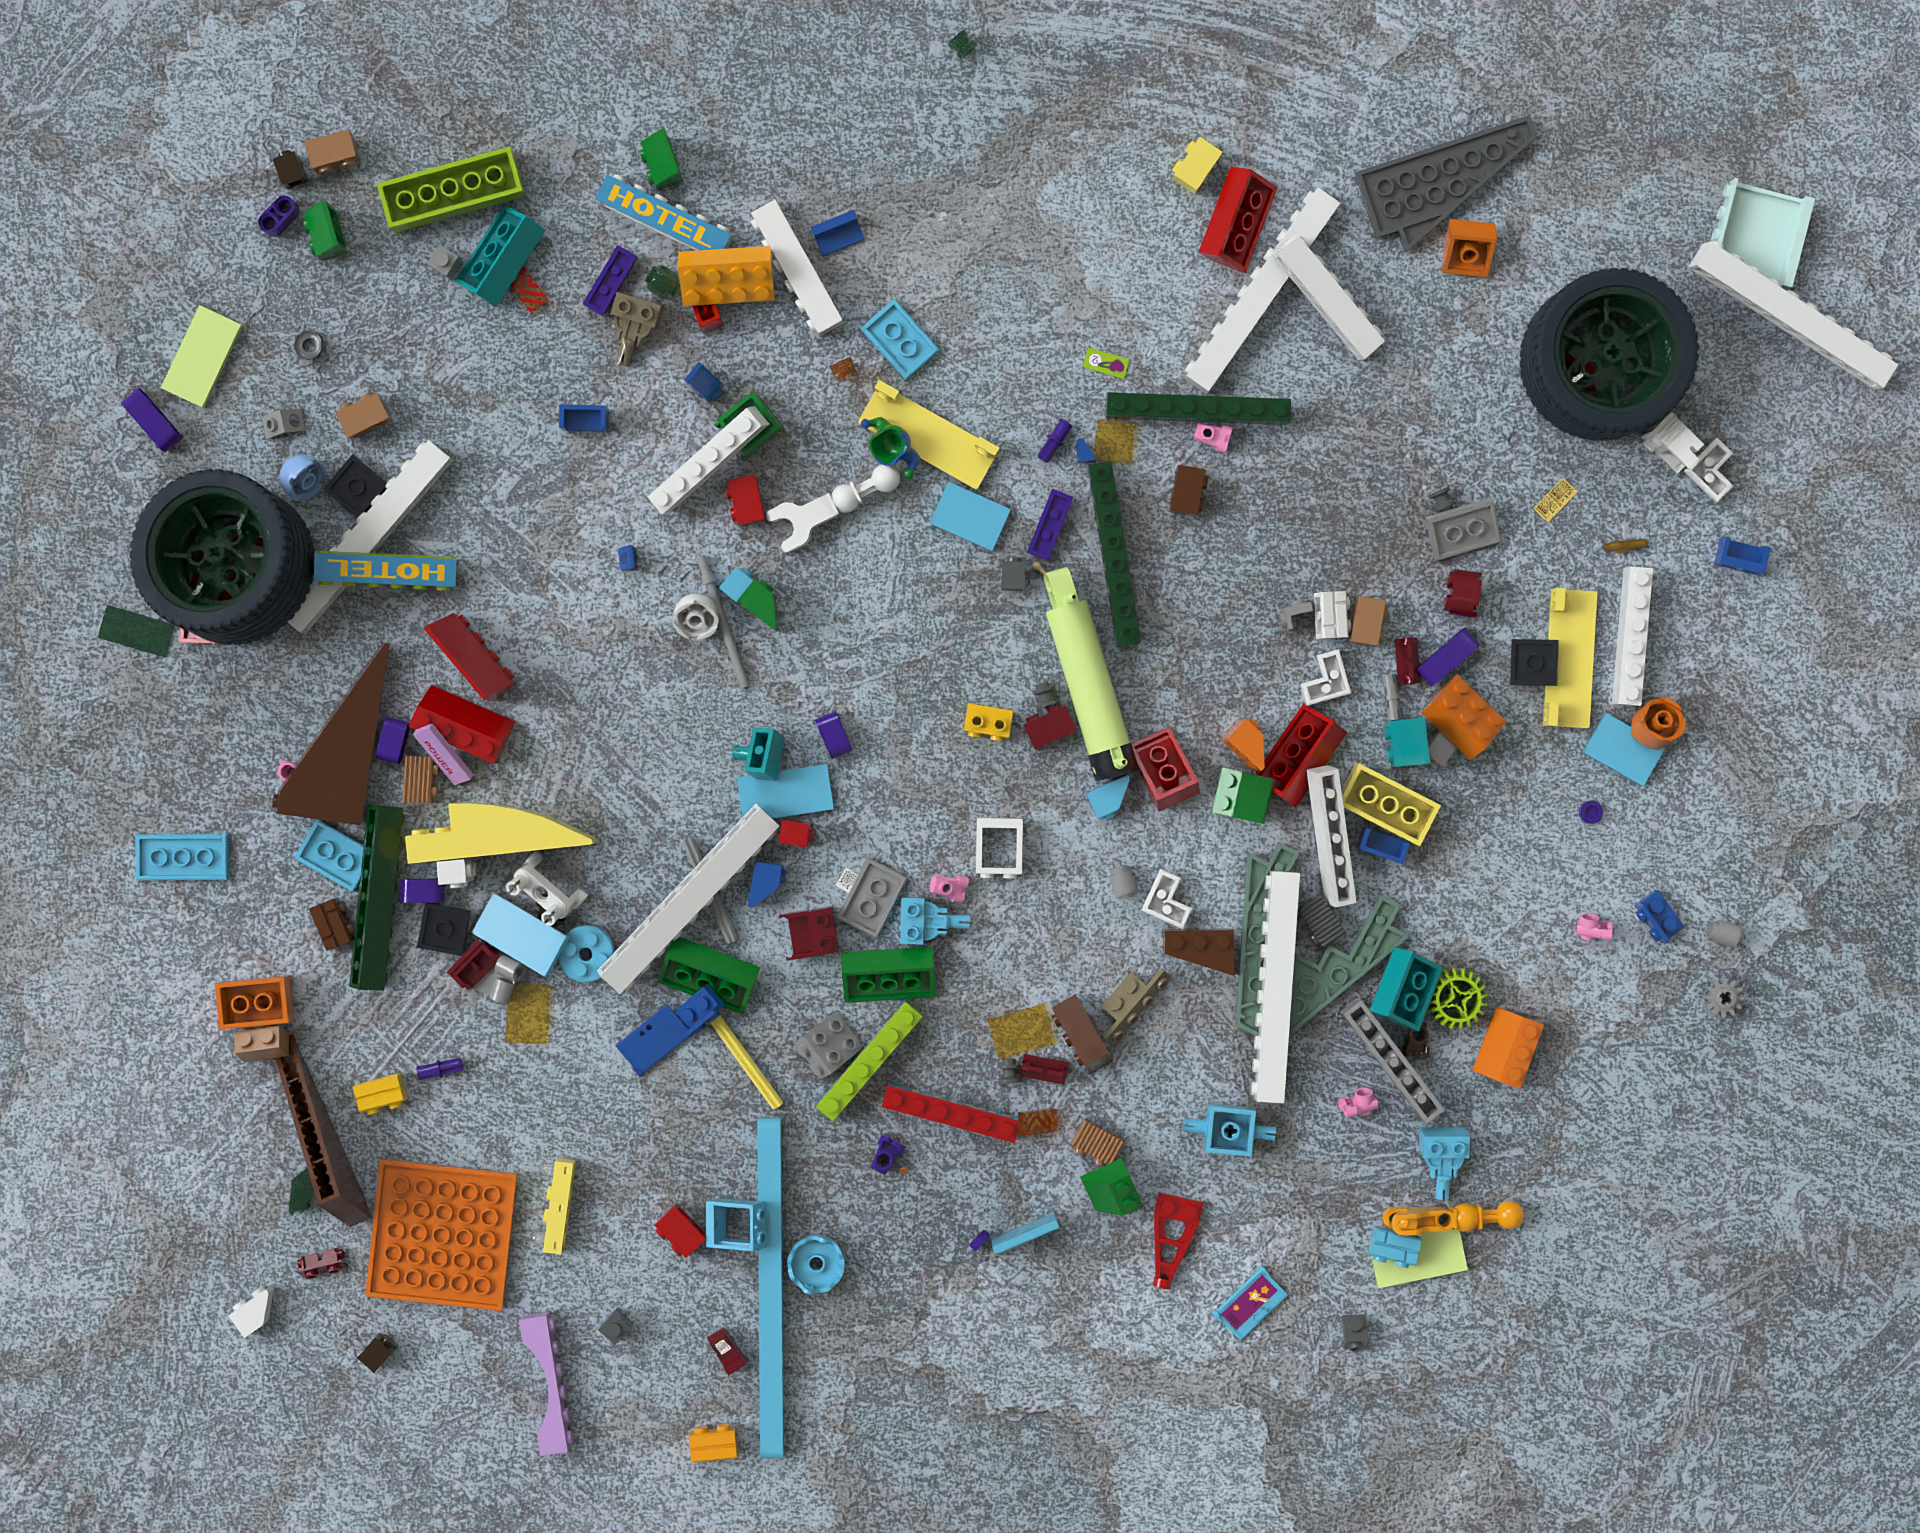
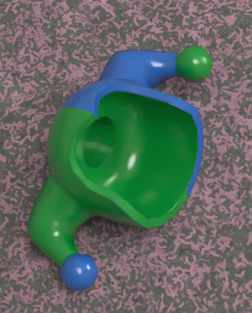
M883 417L871 420L863 419L861 426L864 429L874 427L878 431L871 437L869 442L873 457L885 466H891L900 460L905 461L908 469L905 470L904 476L907 479H911L914 475V470L920 462V456L911 447V439L907 431L900 426L891 425Z

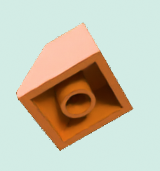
M1450 219L1445 237L1442 273L1488 277L1497 242L1495 223Z

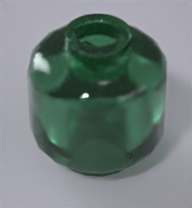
M665 265L653 266L644 280L647 282V290L661 299H665L669 295L673 297L680 287L677 284L678 274Z

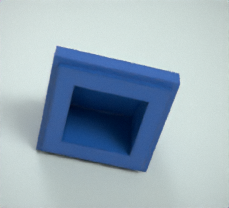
M1079 438L1076 441L1078 464L1095 463L1097 459L1083 438Z
M633 545L620 547L618 549L620 570L637 569L636 547Z

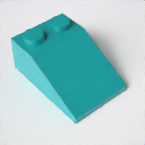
M1425 717L1386 722V726L1383 727L1384 739L1388 740L1389 749H1386L1387 762L1391 763V767L1431 764Z

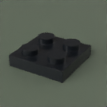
M352 454L323 489L358 518L372 506V500L385 491L387 482Z
M1511 639L1510 685L1557 686L1559 640Z
M425 903L416 948L463 956L471 910Z

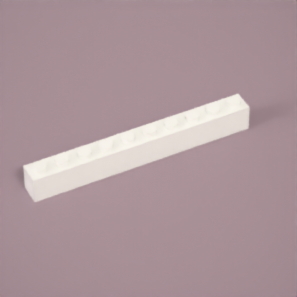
M1317 188L1314 193L1309 191L1302 201L1306 204L1302 211L1296 210L1289 220L1292 225L1288 231L1283 228L1276 238L1279 241L1276 248H1269L1263 257L1266 262L1262 268L1257 266L1251 274L1250 278L1253 279L1249 286L1244 284L1237 294L1240 298L1237 304H1230L1223 314L1227 317L1223 324L1219 322L1211 331L1213 335L1209 343L1204 341L1197 351L1201 354L1197 361L1191 360L1184 370L1188 373L1184 379L1205 394L1209 392L1289 277L1273 258L1272 254L1291 237L1297 235L1304 237L1311 246L1339 206L1340 202L1320 188Z
M1710 241L1701 245L1689 265V269L1872 389H1881L1886 386L1898 366L1897 363L1892 361V356L1885 352L1877 351L1871 342L1860 340L1855 336L1856 333L1846 327L1842 328L1836 324L1837 320L1833 317L1824 316L1819 313L1815 305L1804 303L1795 292L1786 291L1781 288V284L1777 280L1766 278L1762 275L1760 269L1748 266L1739 255L1728 253L1719 242Z
M429 440L426 443L422 442L415 451L417 453L412 460L408 459L400 469L402 472L398 477H393L386 484V491L382 495H377L372 500V507L367 513L363 512L357 518L356 523L358 524L352 530H347L341 537V544L337 548L333 547L330 551L375 553L454 460ZM313 579V583L310 585V592L306 595L307 599L304 604H301V609L294 614L295 616L292 620L287 622L300 633L306 634L346 588V586L342 585V582H333V585H319V581H314Z
M755 804L597 970L600 977L619 994L624 990H629L635 982L634 979L649 969L650 962L665 952L666 945L681 935L683 927L687 923L691 924L697 918L698 912L702 907L710 905L714 900V895L719 890H723L730 883L729 879L735 873L738 874L746 866L745 862L751 856L754 857L762 849L761 845L776 835L779 825Z
M1270 871V875L1265 877V889H1268V898H1264L1263 911L1267 912L1266 921L1262 922V935H1265V944H1261L1260 958H1264L1263 967H1259V981H1262V990L1257 992V1004L1261 1005L1260 1013H1256L1255 1025L1259 1027V1034L1254 1037V1049L1257 1050V1059H1253L1252 1072L1256 1073L1255 1082H1251V1095H1254V1099L1257 1102L1284 1103L1300 882V873Z

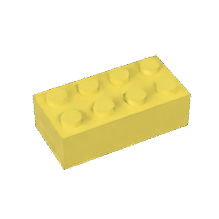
M1360 763L1354 764L1341 790L1345 810L1415 846H1421L1441 807L1436 802Z

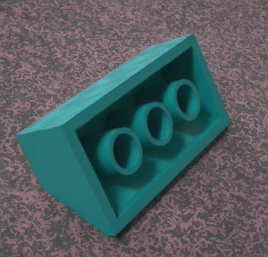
M504 205L455 282L496 307L503 300L505 292L511 283L516 280L518 272L528 261L531 252L541 241L542 235L546 230L526 215Z

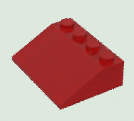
M452 613L424 627L423 629L483 700L496 701L516 684L512 680L515 677L514 674L507 667L502 668L498 663L500 660L498 655L492 649L488 651L483 645L485 640L478 632L473 633L468 626L471 624L462 614L458 616V614Z

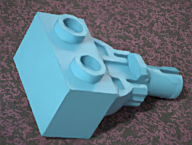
M902 897L900 944L923 945L924 941L934 939L938 935H947V930L938 929H970V923H959V921H970V915L939 914V912L947 913V908H939L934 903L925 901V897Z
M1419 1127V1151L1430 1168V1177L1435 1178L1436 1176L1435 1198L1443 1200L1444 1197L1445 1200H1449L1452 1176L1457 1178V1171L1463 1164L1464 1158H1469L1470 1135L1465 1127Z

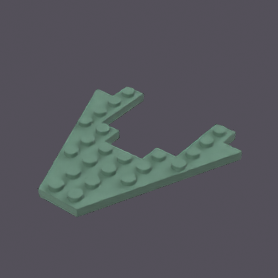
M1280 842L1277 843L1268 862L1250 852L1247 855L1235 1025L1255 1036L1259 1034V1027H1256L1255 1019L1256 1013H1260L1261 1005L1257 1004V992L1262 990V981H1259V967H1263L1264 958H1260L1261 944H1265V935H1262V922L1266 921L1267 912L1263 911L1264 898H1268V889H1265V877L1270 875V871L1290 872L1300 853ZM1379 894L1348 955L1328 945L1318 964H1315L1295 953L1289 1036L1391 953L1394 947L1397 948L1408 939V934L1391 926L1401 906L1400 904Z

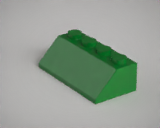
M678 937L676 940H672L668 948L658 983L692 996L708 984L725 1004L724 1008L743 1015L760 967L689 941L686 938Z
M933 947L841 952L845 1003L936 997Z

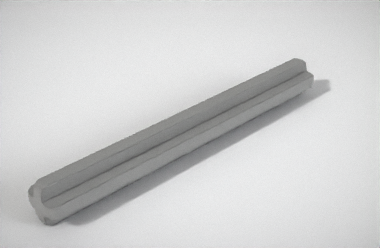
M690 837L683 841V846L693 868H695L702 861L703 857L695 839ZM717 892L710 906L726 943L730 944L737 941L738 936Z

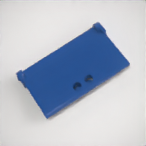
M666 1004L615 1046L633 1066L636 1074L642 1077L647 1070L688 1037L693 1036L694 1033L692 1032L688 1036L684 1034L689 1027L685 1026L670 1006Z

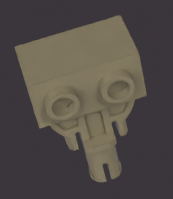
M623 291L616 292L611 314L615 315L614 323L617 329L615 339L621 341L617 360L615 361L616 364L630 367L634 347H642L644 338L652 332L653 328L659 327L665 304Z

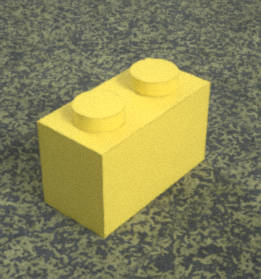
M1201 137L1196 142L1193 140L1190 142L1185 150L1188 155L1183 161L1179 159L1172 169L1175 172L1172 180L1193 194H1196L1222 154L1221 150Z

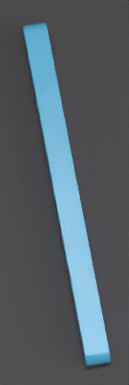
M758 1118V1201L765 1202L767 1213L765 1219L767 1240L765 1248L758 1250L760 1458H784L781 1118Z

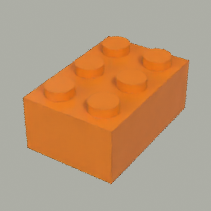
M1457 674L1438 690L1421 712L1470 760L1488 747L1507 722Z
M290 975L222 981L215 984L219 1030L282 1024L295 1020Z

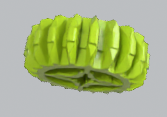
M1451 968V975H1449L1447 970L1442 971L1444 978L1440 977L1430 1001V1004H1433V1006L1428 1008V1012H1436L1432 1018L1434 1020L1441 1018L1440 1025L1444 1026L1448 1022V1028L1453 1029L1456 1023L1457 1028L1461 1030L1463 1022L1467 1027H1471L1470 1019L1477 1023L1479 1019L1475 1015L1477 1013L1480 1015L1485 1014L1484 1011L1480 1010V1007H1487L1488 1003L1483 1002L1482 999L1487 998L1488 994L1480 992L1486 986L1484 984L1478 985L1481 981L1480 977H1475L1472 980L1474 976L1472 971L1466 974L1465 969L1460 968L1457 974L1456 968ZM1463 980L1471 988L1459 991L1453 981ZM1447 985V996L1439 1002L1440 993L1444 986ZM1454 992H1456L1457 995L1461 996L1458 999L1459 1005H1457V1003L1454 1001L1452 1002V1000L1455 999ZM1472 995H1474L1473 1005L1470 1008V1010L1466 1012V1002L1468 999L1472 998ZM1455 1007L1460 1016H1448L1442 1009Z

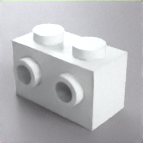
M472 858L437 861L438 885L450 884V888L468 886V882L474 881V876H477L476 862H473Z

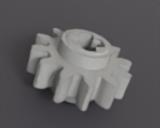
M1721 977L1720 983L1715 979H1711L1713 986H1704L1708 994L1701 995L1702 998L1708 1000L1704 1007L1712 1008L1710 1011L1712 1015H1716L1719 1012V1016L1722 1018L1726 1017V1012L1729 1015L1735 1016L1733 1009H1742L1738 1001L1745 999V997L1738 995L1743 988L1734 987L1736 981L1732 979L1727 983L1726 977ZM1721 994H1724L1726 997L1725 1001H1722Z

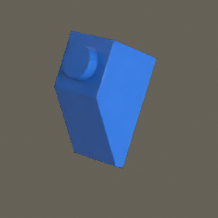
M700 362L696 364L684 379L687 385L708 403L712 400L716 401L723 393V383Z
M755 861L748 907H754L780 888V884H785L787 870H783L782 864Z

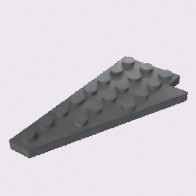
M1530 115L1357 171L1355 177L1375 238L1378 239L1398 232L1404 252L1411 249L1537 137Z

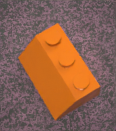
M1240 719L1220 740L1253 771H1262L1265 768L1264 737L1260 732L1262 727L1253 719Z
M1495 1007L1472 1071L1521 1089L1544 1024Z

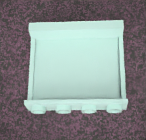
M1734 178L1729 184L1726 183L1723 189L1722 197H1725L1723 206H1720L1717 219H1719L1718 227L1713 230L1711 241L1722 244L1725 247L1724 250L1728 253L1739 255L1743 258L1745 264L1757 267L1762 271L1763 276L1768 279L1777 280L1781 284L1780 287L1787 291L1794 284L1815 198L1806 196L1800 199L1738 183V178Z

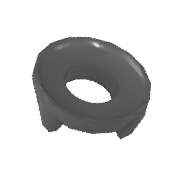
M311 330L299 333L294 342L296 354L306 360L321 357L320 353L323 348L321 335ZM312 339L315 342V348L313 351L307 352L305 343Z

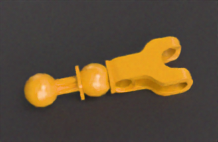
M1508 1200L1502 1202L1496 1209L1482 1210L1481 1206L1477 1204L1471 1205L1469 1203H1462L1454 1208L1449 1206L1448 1209L1444 1207H1390L1384 1211L1382 1220L1384 1225L1395 1233L1407 1236L1420 1235L1427 1232L1448 1231L1451 1229L1461 1232H1469L1475 1228L1482 1230V1223H1498L1504 1229L1511 1230L1518 1228L1523 1223L1525 1215L1520 1204ZM1393 1213H1397V1214H1395V1215L1393 1216L1392 1222L1390 1223V1220H1389L1390 1216H1391ZM1446 1213V1221L1443 1224H1439L1440 1215Z

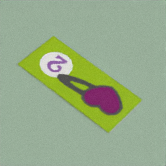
M1088 347L1083 367L1124 379L1130 359Z

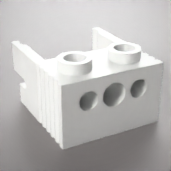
M1673 412L1653 423L1640 436L1644 439L1643 444L1652 452L1656 451L1677 474L1685 466L1690 469L1699 460L1694 452L1704 445Z

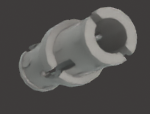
M1396 673L1382 675L1384 696L1382 697L1386 703L1388 721L1403 719L1399 699L1401 694L1398 692Z

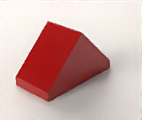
M716 304L692 306L703 334L724 326Z

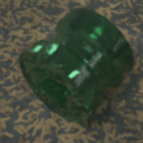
M962 30L949 42L948 46L951 49H955L957 56L961 60L975 49L977 43L974 40H970L968 33Z

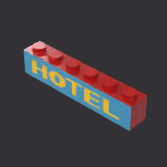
M891 1082L887 1084L882 1108L1012 1143L1016 1141L1018 1125L1021 1122V1119L1019 1118L1018 1120L1017 1116Z

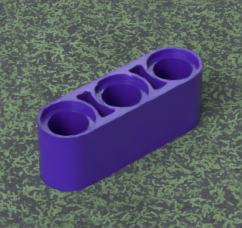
M138 387L121 402L127 412L163 452L166 453L183 438L180 432L141 388Z
M1465 627L1418 666L1416 670L1432 687L1473 653L1480 644Z

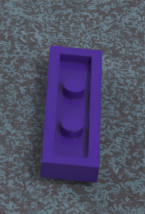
M617 245L584 300L583 305L604 317L616 296V292L620 290L638 257Z
M1055 489L1051 490L1028 548V554L1045 561L1049 560L1072 502V496Z

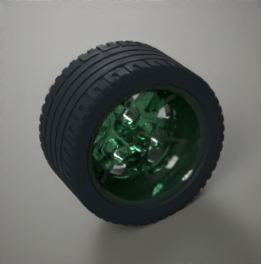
M1601 269L1575 279L1539 308L1532 317L1533 319L1529 322L1528 329L1525 330V338L1522 340V350H1520L1521 360L1519 362L1521 378L1523 377L1522 383L1527 390L1526 394L1531 398L1532 405L1536 406L1538 413L1542 414L1547 422L1550 421L1551 425L1555 428H1560V431L1568 432L1569 435L1578 436L1581 439L1612 440L1632 434L1659 421L1680 403L1679 401L1685 397V392L1689 390L1690 383L1694 380V372L1697 371L1698 364L1696 363L1699 360L1698 333L1695 331V322L1692 321L1693 317L1691 313H1688L1686 304L1682 303L1680 296L1676 295L1671 287L1668 288L1666 283L1658 281V278L1654 276H1648L1649 274L1645 272L1640 273L1634 269ZM1612 314L1623 317L1630 321L1631 324L1618 328ZM1588 317L1587 331L1574 330V327L1580 321ZM1602 327H1606L1610 330L1609 338H1606L1602 335ZM1645 342L1648 349V364L1637 354ZM1565 353L1576 359L1568 369L1565 363ZM1626 359L1633 362V370H1628L1625 367ZM1586 364L1593 366L1594 373L1592 375L1585 371ZM1624 382L1637 386L1631 393L1622 397ZM1594 384L1597 397L1589 395L1582 389Z
M198 470L195 473L185 474L184 477L180 476L175 479L176 481L166 484L165 488H161L158 491L159 493L151 498L150 503H147L144 507V512L142 511L139 515L140 519L135 524L136 529L132 533L133 540L130 543V568L133 570L131 573L133 579H135L136 588L139 589L138 592L144 598L145 603L166 621L203 639L225 645H241L242 643L256 642L263 637L271 636V633H276L280 630V627L288 624L287 621L293 619L294 614L301 609V604H304L307 599L306 595L309 594L310 585L314 579L312 578L315 560L314 543L301 515L288 502L247 476L230 470ZM239 518V521L236 525L226 527L221 519ZM200 532L201 545H195L190 548L193 540ZM239 534L238 540L233 543L234 536ZM260 537L263 540V547L256 545ZM204 553L203 560L199 562L200 555ZM188 573L199 575L196 589L193 587ZM236 573L235 580L231 582V576ZM224 590L233 597L229 600L218 601Z

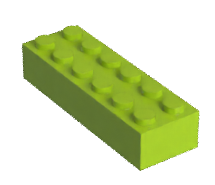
M510 146L377 183L389 229L394 233L526 197L516 156Z

